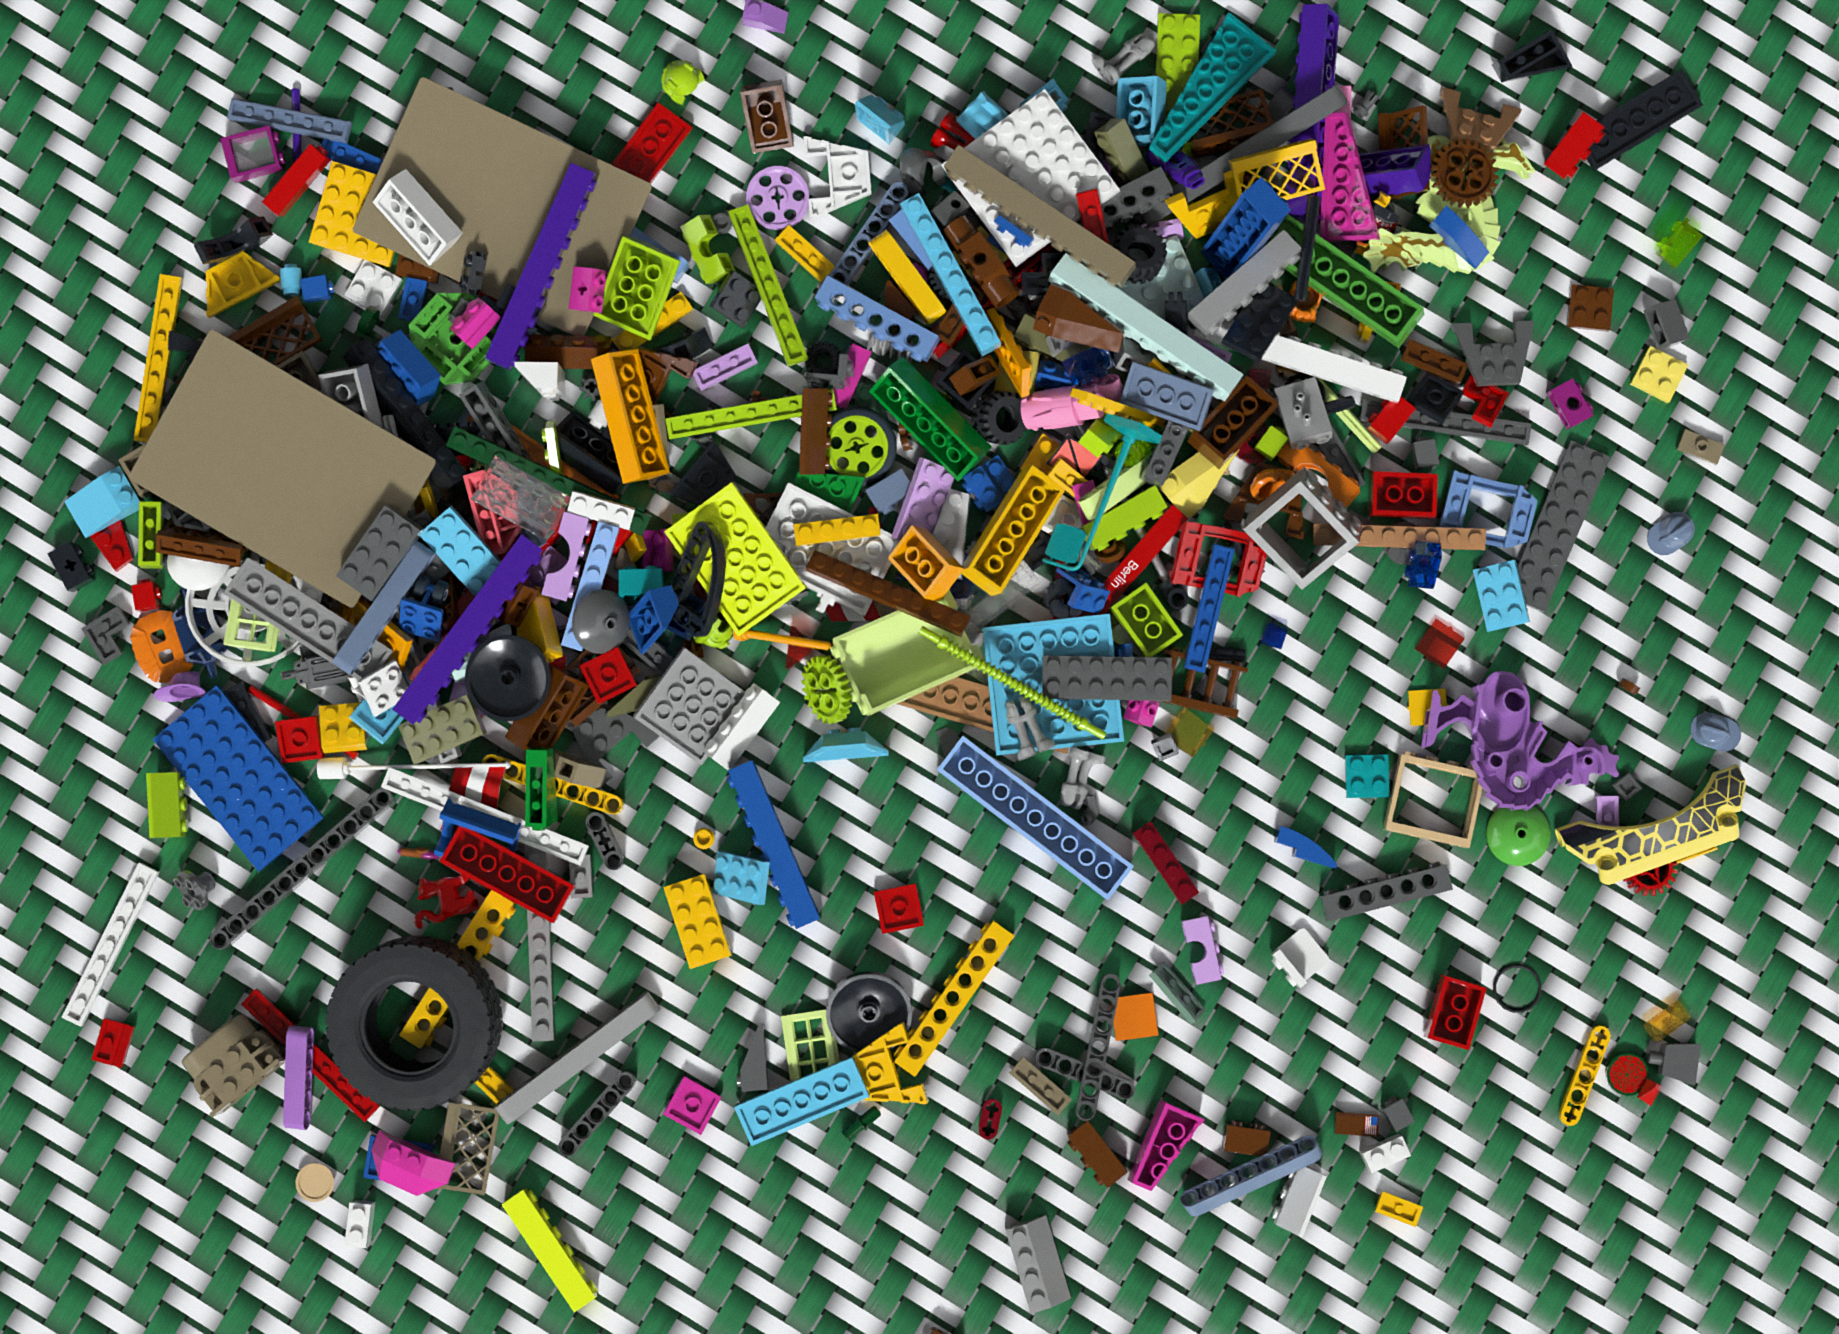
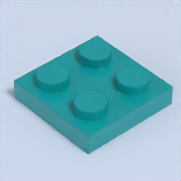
M1388 754L1345 755L1346 798L1390 797Z

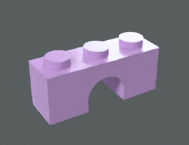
M1202 916L1181 921L1185 942L1199 941L1205 949L1201 960L1190 963L1194 983L1198 985L1221 980V974H1224L1222 962L1217 960L1216 953L1220 952L1217 940L1213 941L1212 932H1215L1213 920H1209L1208 916Z

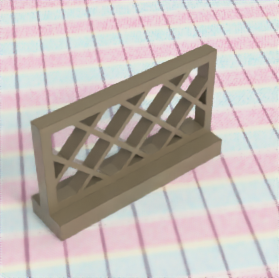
M456 1101L448 1102L439 1156L453 1162V1154L461 1150L467 1160L458 1166L455 1165L452 1172H458L463 1179L461 1183L456 1186L445 1184L436 1189L485 1195L499 1114L495 1108L457 1103ZM461 1108L470 1109L475 1117L464 1124L459 1117ZM474 1110L482 1112L477 1115ZM485 1112L495 1113L494 1121L485 1127L479 1117ZM477 1119L484 1129L473 1136L466 1126ZM458 1122H460V1123L462 1124V1126L459 1127V1128H458ZM490 1127H492V1132H491V1134H490V1132L488 1131V1129H489ZM464 1128L471 1138L460 1145L456 1139V1133ZM486 1131L490 1137V1143L481 1148L475 1138ZM473 1140L480 1150L469 1157L463 1147ZM456 1143L458 1147L454 1150V1144ZM487 1148H489L488 1155L484 1152ZM482 1153L487 1159L486 1165L478 1170L472 1159ZM470 1162L476 1172L465 1179L459 1168ZM485 1169L483 1177L480 1172ZM477 1174L483 1180L481 1189L472 1188L468 1183Z

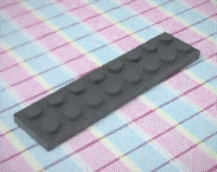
M1572 440L1568 444L1517 564L1526 605L1542 613L1547 609L1610 460L1609 456Z

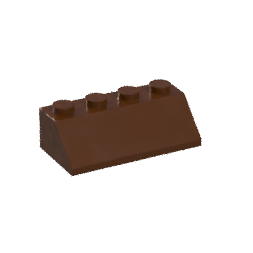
M803 386L799 475L825 474V469H829L830 457L826 456V448H830L831 435H827V427H831L832 414H828V405H832L833 393L829 392V388Z
M550 664L552 685L545 703L534 714L514 721L509 727L505 738L525 751L530 747L553 748L588 690L589 685Z

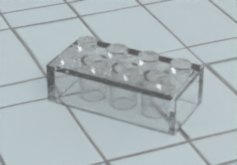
M494 456L488 464L471 498L474 502L545 541L555 532L571 499L568 495L497 456Z

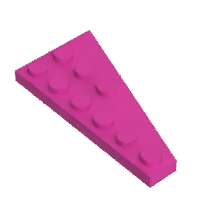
M1345 112L1331 113L1325 117L1322 176L1325 190H1322L1320 237L1327 242L1380 240L1349 114Z

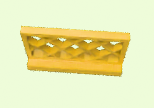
M1310 138L1229 160L1238 199L1242 195L1241 186L1246 191L1256 177L1261 178L1257 174L1266 165L1274 170L1268 180H1264L1278 189L1277 195L1285 200L1325 190L1316 150V141ZM1312 153L1313 163L1309 169L1299 164L1304 155ZM1285 160L1295 163L1289 174L1278 169ZM1297 166L1307 171L1301 182L1291 177ZM1248 171L1253 174L1247 186L1239 181L1238 173ZM1277 171L1286 176L1280 188L1271 183ZM1310 173L1317 177L1319 186L1309 188L1304 185ZM1289 179L1299 184L1296 191L1290 194L1283 190Z

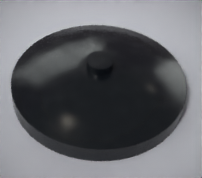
M500 635L486 640L474 650L466 666L465 684L471 701L482 713L499 721H517L534 714L545 703L551 690L552 672L546 655L534 642L518 635Z
M864 971L844 978L835 986L828 998L826 1020L835 1040L844 1048L857 1053L901 1022H904L908 1032L912 1021V1006L908 993L897 980L884 973Z

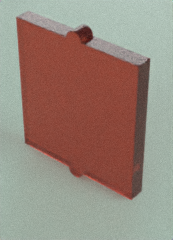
M1435 619L1415 650L1424 655L1427 661H1432L1444 669L1465 638L1452 630L1451 626L1448 627Z

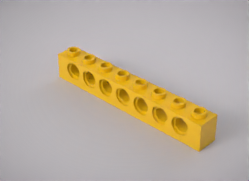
M491 890L458 941V948L466 950L468 946H474L476 949L474 957L478 961H480L483 954L487 956L493 947L491 944L495 936L498 938L505 928L502 924L506 918L510 919L516 911V908H514L516 903ZM492 909H496L499 912V919L497 921H492L489 917ZM481 927L488 931V936L484 940L478 936V930ZM429 988L399 1036L419 1049H423L425 1046L429 1047L435 1039L433 1033L436 1028L440 1029L447 1019L445 1014L449 1008L443 998ZM434 1000L441 1003L442 1008L439 1012H435L432 1009ZM422 1019L429 1021L430 1027L428 1030H423L420 1027Z
M992 921L991 924L987 922L980 931L983 934L979 941L974 940L968 948L970 951L968 957L960 959L955 967L958 971L954 977L952 975L948 976L943 984L946 988L942 994L936 993L930 1002L933 1004L930 1011L925 1010L918 1019L921 1022L918 1028L915 1029L913 1027L908 1033L909 1042L904 1047L900 1045L894 1053L896 1057L894 1062L914 1077L918 1074L1013 939L1014 935L995 921ZM988 938H992L996 942L995 948L990 951L986 950L983 946L984 941ZM974 956L983 958L984 963L980 968H975L971 965V960ZM964 973L971 976V982L966 986L959 983V977ZM948 992H957L959 995L958 1001L955 1003L948 1002L946 999ZM937 1009L946 1011L947 1015L944 1020L939 1021L935 1019L934 1012ZM929 1026L933 1028L934 1035L931 1038L923 1037L921 1031L924 1027ZM913 1044H918L922 1049L921 1053L917 1056L909 1052V1048Z

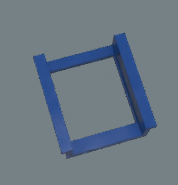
M448 797L439 819L444 821L442 834L434 850V855L443 856L454 836V825L508 843V849L516 853L521 823L516 825L513 822L458 803L455 804Z

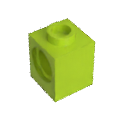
M1270 426L1254 449L1272 461L1288 439L1285 436L1286 432L1278 426L1275 428Z

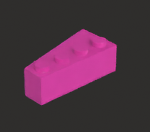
M1160 1100L1127 1180L1152 1191L1168 1170L1169 1165L1177 1158L1186 1142H1189L1195 1130L1205 1119Z

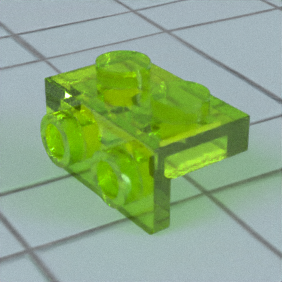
M1687 217L1682 222L1678 220L1670 229L1672 234L1668 238L1664 236L1657 244L1659 249L1655 254L1674 270L1703 237L1702 234L1688 224L1690 220Z

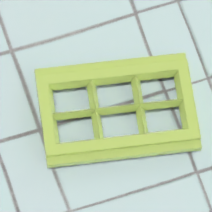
M231 599L223 644L232 647L276 652L279 629L267 621L257 620L256 614H253V619L241 618L243 606ZM240 622L252 624L249 640L237 639ZM256 624L268 626L265 642L253 641Z
M826 1009L781 1016L790 1082L802 1077L800 1066L812 1064L813 1072L817 1071L816 1064L828 1062V1066L839 1062L837 1041L828 1028ZM821 1018L824 1035L812 1037L810 1019ZM805 1020L808 1038L796 1039L794 1022ZM825 1040L827 1057L815 1059L813 1041ZM809 1042L811 1060L799 1062L797 1044Z

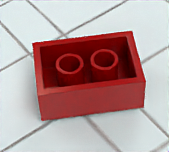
M1373 471L1370 474L1368 517L1435 518L1437 512L1438 474Z
M1441 975L1423 1037L1469 1050L1487 988Z

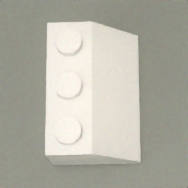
M515 362L517 370L543 397L547 398V401H559V398H565V371L558 362Z
M1308 1166L1289 1174L1290 1182L1288 1187L1284 1186L1280 1198H1282L1280 1207L1276 1206L1272 1215L1275 1225L1303 1237L1327 1176Z

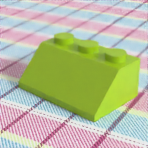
M180 772L146 773L149 838L186 837L189 825L188 820L185 819V811L187 810V799L184 798L183 789H186L185 777H182Z

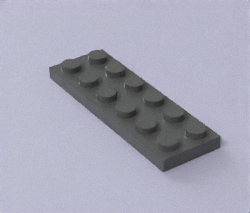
M1043 656V696L1048 695V699L1171 701L1172 658Z

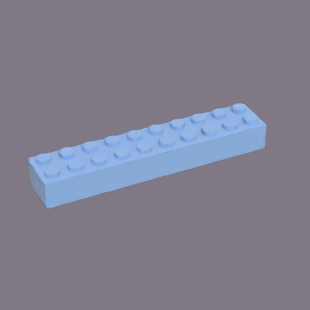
M964 736L961 737L938 767L937 771L1106 900L1110 899L1134 867Z

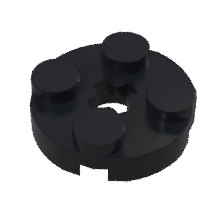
M1065 577L1057 578L1051 582L1044 592L1045 606L1048 607L1049 613L1057 619L1078 617L1083 611L1070 607L1067 604L1068 601L1064 604V600L1061 599V595L1066 593L1068 597H1071L1076 586Z

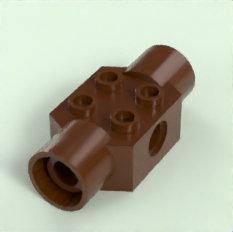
M966 215L955 219L945 227L942 234L959 255L964 267L967 270L971 268L972 278L979 287L981 286V289L996 309L1005 306L1018 296L1020 290L1011 279L1004 264Z

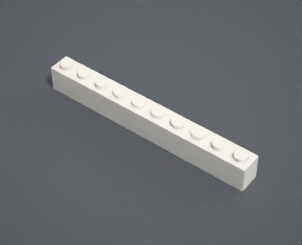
M1233 317L1229 321L1225 320L1220 324L1221 328L1213 335L1209 334L1204 337L1196 329L1194 336L1203 341L1231 349L1221 344L1236 318ZM1280 332L1262 358V360L1394 403L1399 402L1407 378L1402 376V371L1396 369L1387 371L1382 369V365L1370 362V365L1362 363V359L1352 355L1349 358L1343 357L1340 351L1329 349L1328 352L1322 350L1319 344L1309 342L1306 345L1300 343V338L1290 335L1288 338L1280 336Z

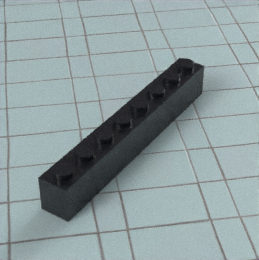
M368 338L352 345L344 354L343 359L349 367L368 364L379 408L385 416H394L397 432L405 442L436 460L430 477L441 492L446 494L458 487L464 481L463 475L468 473L449 447L446 446L444 440Z

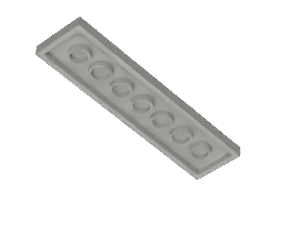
M248 557L223 592L229 598L330 663L333 662V659L355 629L354 625ZM376 640L351 676L360 680L384 666L393 651Z

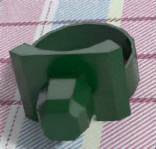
M369 306L362 314L357 330L354 333L360 337L359 341L368 338L372 344H375L383 338L382 335L373 331L380 316L379 309Z

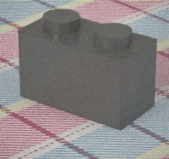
M1676 299L1656 304L1643 311L1657 350L1668 348L1690 339Z

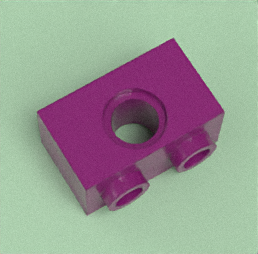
M1573 378L1546 393L1566 430L1593 416V408L1588 400L1585 401L1581 394L1583 390L1580 384L1575 382ZM1569 398L1576 402L1574 409L1567 405Z

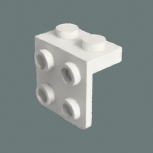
M1304 928L1299 929L1270 953L1273 957L1272 963L1278 970L1283 969L1286 972L1287 976L1285 978L1293 987L1296 985L1299 988L1303 987L1307 983L1306 980L1329 961L1327 954Z

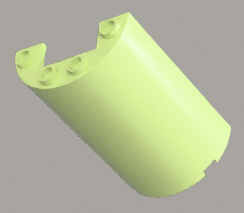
M950 590L938 602L955 610L958 608ZM898 610L833 638V646L830 647L831 653L837 659L838 665H842L841 671H846L845 679L850 680L847 685L852 688L849 691V694L853 696V699H850L851 702H856L862 715L867 716L977 668L976 666L972 667L971 663L967 664L966 660L961 661V657L956 658V654L951 655L950 651L946 652L945 648H938L936 643L919 634L918 632L922 626L940 636L948 637V641L953 640V644L958 643L960 648L963 646L964 650H969L970 654L975 653V657L980 656V660L985 658L977 644L972 646L965 631L962 637H959Z

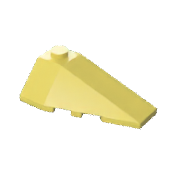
M1238 451L1220 470L1198 452L1172 470L1164 484L1159 488L1175 507L1190 519L1204 507L1209 495L1218 485L1219 479L1224 471L1228 469Z

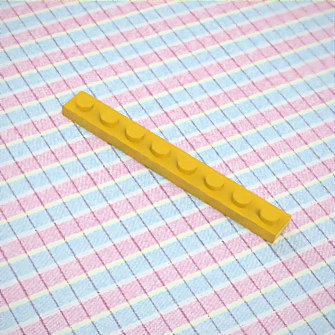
M163 274L159 276L134 441L147 443L161 418L171 351L168 350L169 331H175L183 280L181 277Z

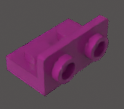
M667 529L644 531L643 539L647 550L642 555V569H645L647 566H657L658 569L662 568L663 573L673 572V544L664 532Z

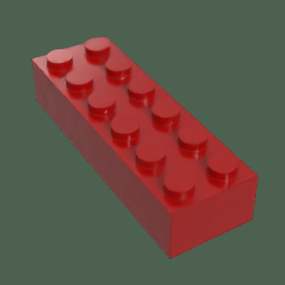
M461 826L456 830L439 861L553 924L557 921L576 886L479 832Z

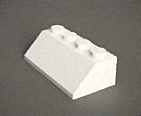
M407 169L390 178L373 201L376 207L429 266L448 251L463 234Z

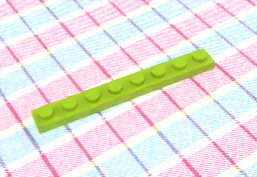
M749 205L728 211L787 366L807 361V353Z
M829 389V392L833 393L832 405H828V411L837 410L834 391ZM802 394L665 418L669 439L800 417L802 413Z

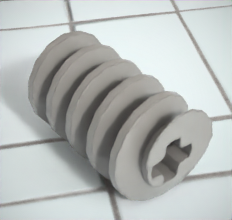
M872 333L867 350L874 346V353L882 349V356L890 352V359L897 355V359L903 356L909 361L911 353L906 350L902 352L896 350L891 346V342L886 339L882 342L873 336L874 333ZM913 338L908 341L909 345H913Z

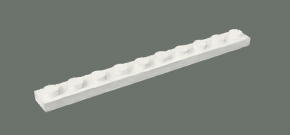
M391 767L388 768L381 785L384 789L440 811L443 810L448 797H450L455 804L458 803L513 822L516 825L521 823L519 842L580 866L589 848V845L548 829L534 831L532 827H525V820Z

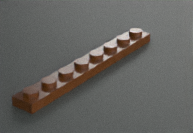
M814 550L806 565L807 572L959 637H962L970 622L971 616L934 600L925 599L920 594L817 550Z

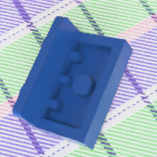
M1041 360L1035 385L1048 389L1072 385L1079 386L1082 370Z

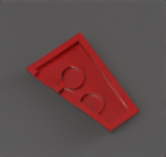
M122 519L90 536L116 572L134 560Z

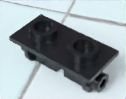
M469 250L468 254H465L463 266H465V273L461 275L459 287H461V292L468 293L470 289L469 294L478 295V292H481L483 277L477 276L476 271L484 273L487 258H485L486 253L477 252L476 256V251Z

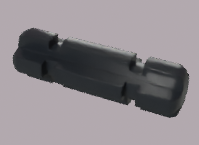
M1211 647L1208 659L1213 660V658H1216V660L1225 661L1236 659V661H1244L1246 653L1245 649L1236 648V650H1233V648L1216 647L1215 650Z

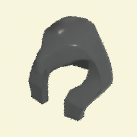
M912 147L906 149L901 154L900 177L912 194L916 195L919 193L920 196L926 195V190L922 186L924 185L923 178L927 161L933 167L932 177L935 183L941 187L947 181L944 169L941 166L942 162L936 153Z

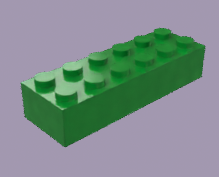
M903 356L887 368L869 391L958 482L971 472L992 448Z

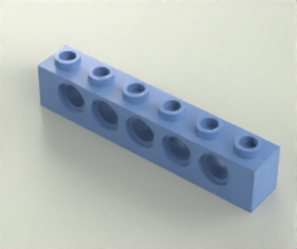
M828 275L815 296L818 302L817 306L827 312L830 309L833 310L841 320L847 322L849 319L855 322L854 326L864 332L866 329L873 332V336L882 342L886 339L892 343L891 346L900 352L903 350L911 353L910 357L919 362L922 360L928 362L940 341L939 336ZM838 296L845 298L841 305L834 304V300ZM856 306L863 307V312L859 315L852 313ZM875 316L882 318L881 323L878 325L871 324V319ZM894 326L900 328V332L897 335L889 333V330ZM916 336L919 338V342L916 345H909L908 339Z

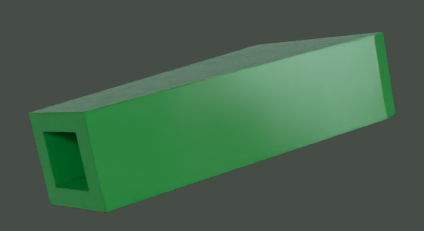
M530 747L526 749L525 827H532L534 831H544L545 828L551 827L553 823L558 821L553 748Z

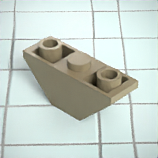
M553 748L555 777L572 784L601 789L607 768Z

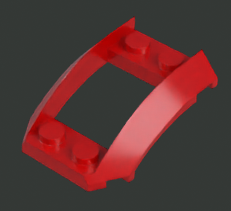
M1185 521L1179 527L1181 530L1173 568L1172 570L1169 569L1172 584H1183L1197 588L1203 587L1205 575L1197 574L1195 571L1205 535L1246 544L1237 582L1227 580L1224 593L1241 597V595L1247 592L1251 593L1259 589L1267 554L1247 533Z

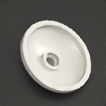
M209 533V534H205V535H203V536H204V537H207V536H211L212 534ZM168 555L167 557L168 571L173 580L181 587L194 591L205 590L215 586L226 576L230 565L173 555Z

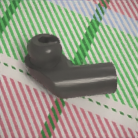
M1096 794L1086 796L1088 807L1080 818L1083 825H1091L1099 815L1100 811Z

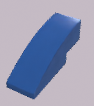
M1447 205L1429 225L1445 239L1443 242L1474 269L1489 254V251L1477 235Z
M1278 826L1274 843L1294 848L1292 857L1331 868L1337 867V863L1331 856L1308 837L1289 828Z

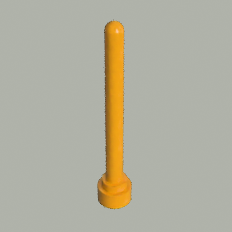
M751 628L740 636H737L734 632V639L738 641L752 638L823 650H830L832 646L827 641L751 630Z

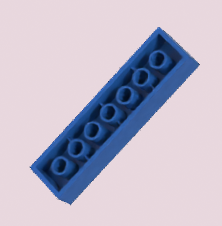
M1261 177L1242 193L1200 251L1201 254L1225 280L1228 279L1260 251L1291 211L1287 201L1279 197L1274 191L1273 186Z
M751 760L728 770L730 775L726 777L731 788H736L738 793L735 796L740 808L744 807L746 815L743 816L748 828L752 827L755 832L752 835L756 847H761L764 853L760 857L763 861L770 862L769 867L772 874L769 875L773 887L778 886L781 894L777 896L781 906H786L789 914L786 917L790 926H795L798 929L821 919L755 762Z

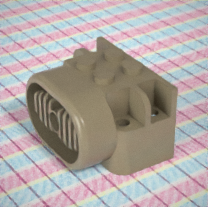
M239 1014L192 1049L183 1058L182 1065L194 1079V1087L200 1095V1100L205 1101L212 1110L209 1115L214 1117L227 1111L285 1063L286 1052L267 1030H256L245 1015Z

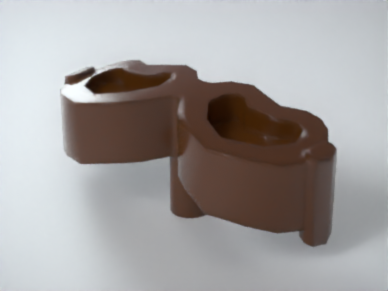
M899 422V438L903 450H913L907 439V436H911V434L906 432L904 426Z

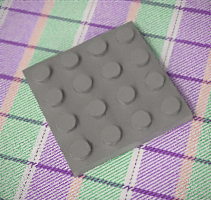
M683 647L634 713L633 717L702 766L708 757L703 752L706 744L715 736L720 725L726 721L734 706L743 698L745 691Z

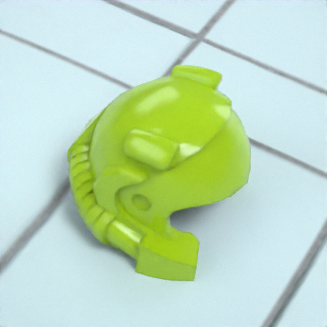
M677 60L669 63L663 69L661 78L664 92L671 97L672 101L683 105L685 95L693 93L698 84L705 81L700 69H696L687 60Z
M716 617L712 629L706 637L693 636L696 643L723 649L730 645L729 641L734 635L733 629L727 620H719Z

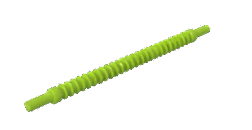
M924 626L920 628L918 633L936 643L938 648H945V651H950L951 655L956 654V658L961 657V661L966 660L967 664L971 663L972 667L976 666L978 671L983 670V674L987 672L988 677L992 675L993 680L998 679L999 683L1004 682L1003 685H1009V689L1014 688V692L1019 691V694H1024L1025 698L1030 697V701L1035 700V704L1040 703V707L1045 706V709H1050L1051 713L1056 712V716L1061 715V719L1066 718V722L1071 721V724H1076L1078 729H1085L1098 738L1104 739L1106 732L1091 724L1088 718L1080 717L1079 713L1075 715L1074 710L1070 712L1068 707L1065 709L1064 705H1059L1058 701L1053 702V698L1048 699V695L1043 696V692L1038 693V690H1033L1032 686L1027 687V683L1022 684V680L1017 681V677L1012 678V675H1007L1006 671L1001 672V668L996 669V665L991 666V663H986L985 659L980 660V656L975 657V653L970 654L969 650L965 651L963 646L960 648L958 643L953 644L954 641H948V637L940 636Z

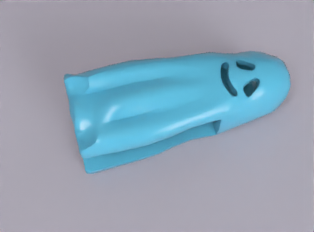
M982 91L967 106L956 121L973 138L977 139L1006 118L1008 113L991 99L985 91Z

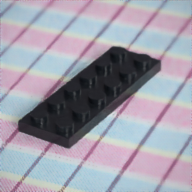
M1679 70L1596 120L1605 127L1603 130L1605 135L1598 144L1594 142L1590 147L1592 152L1586 160L1593 171L1598 170L1703 106L1682 70Z

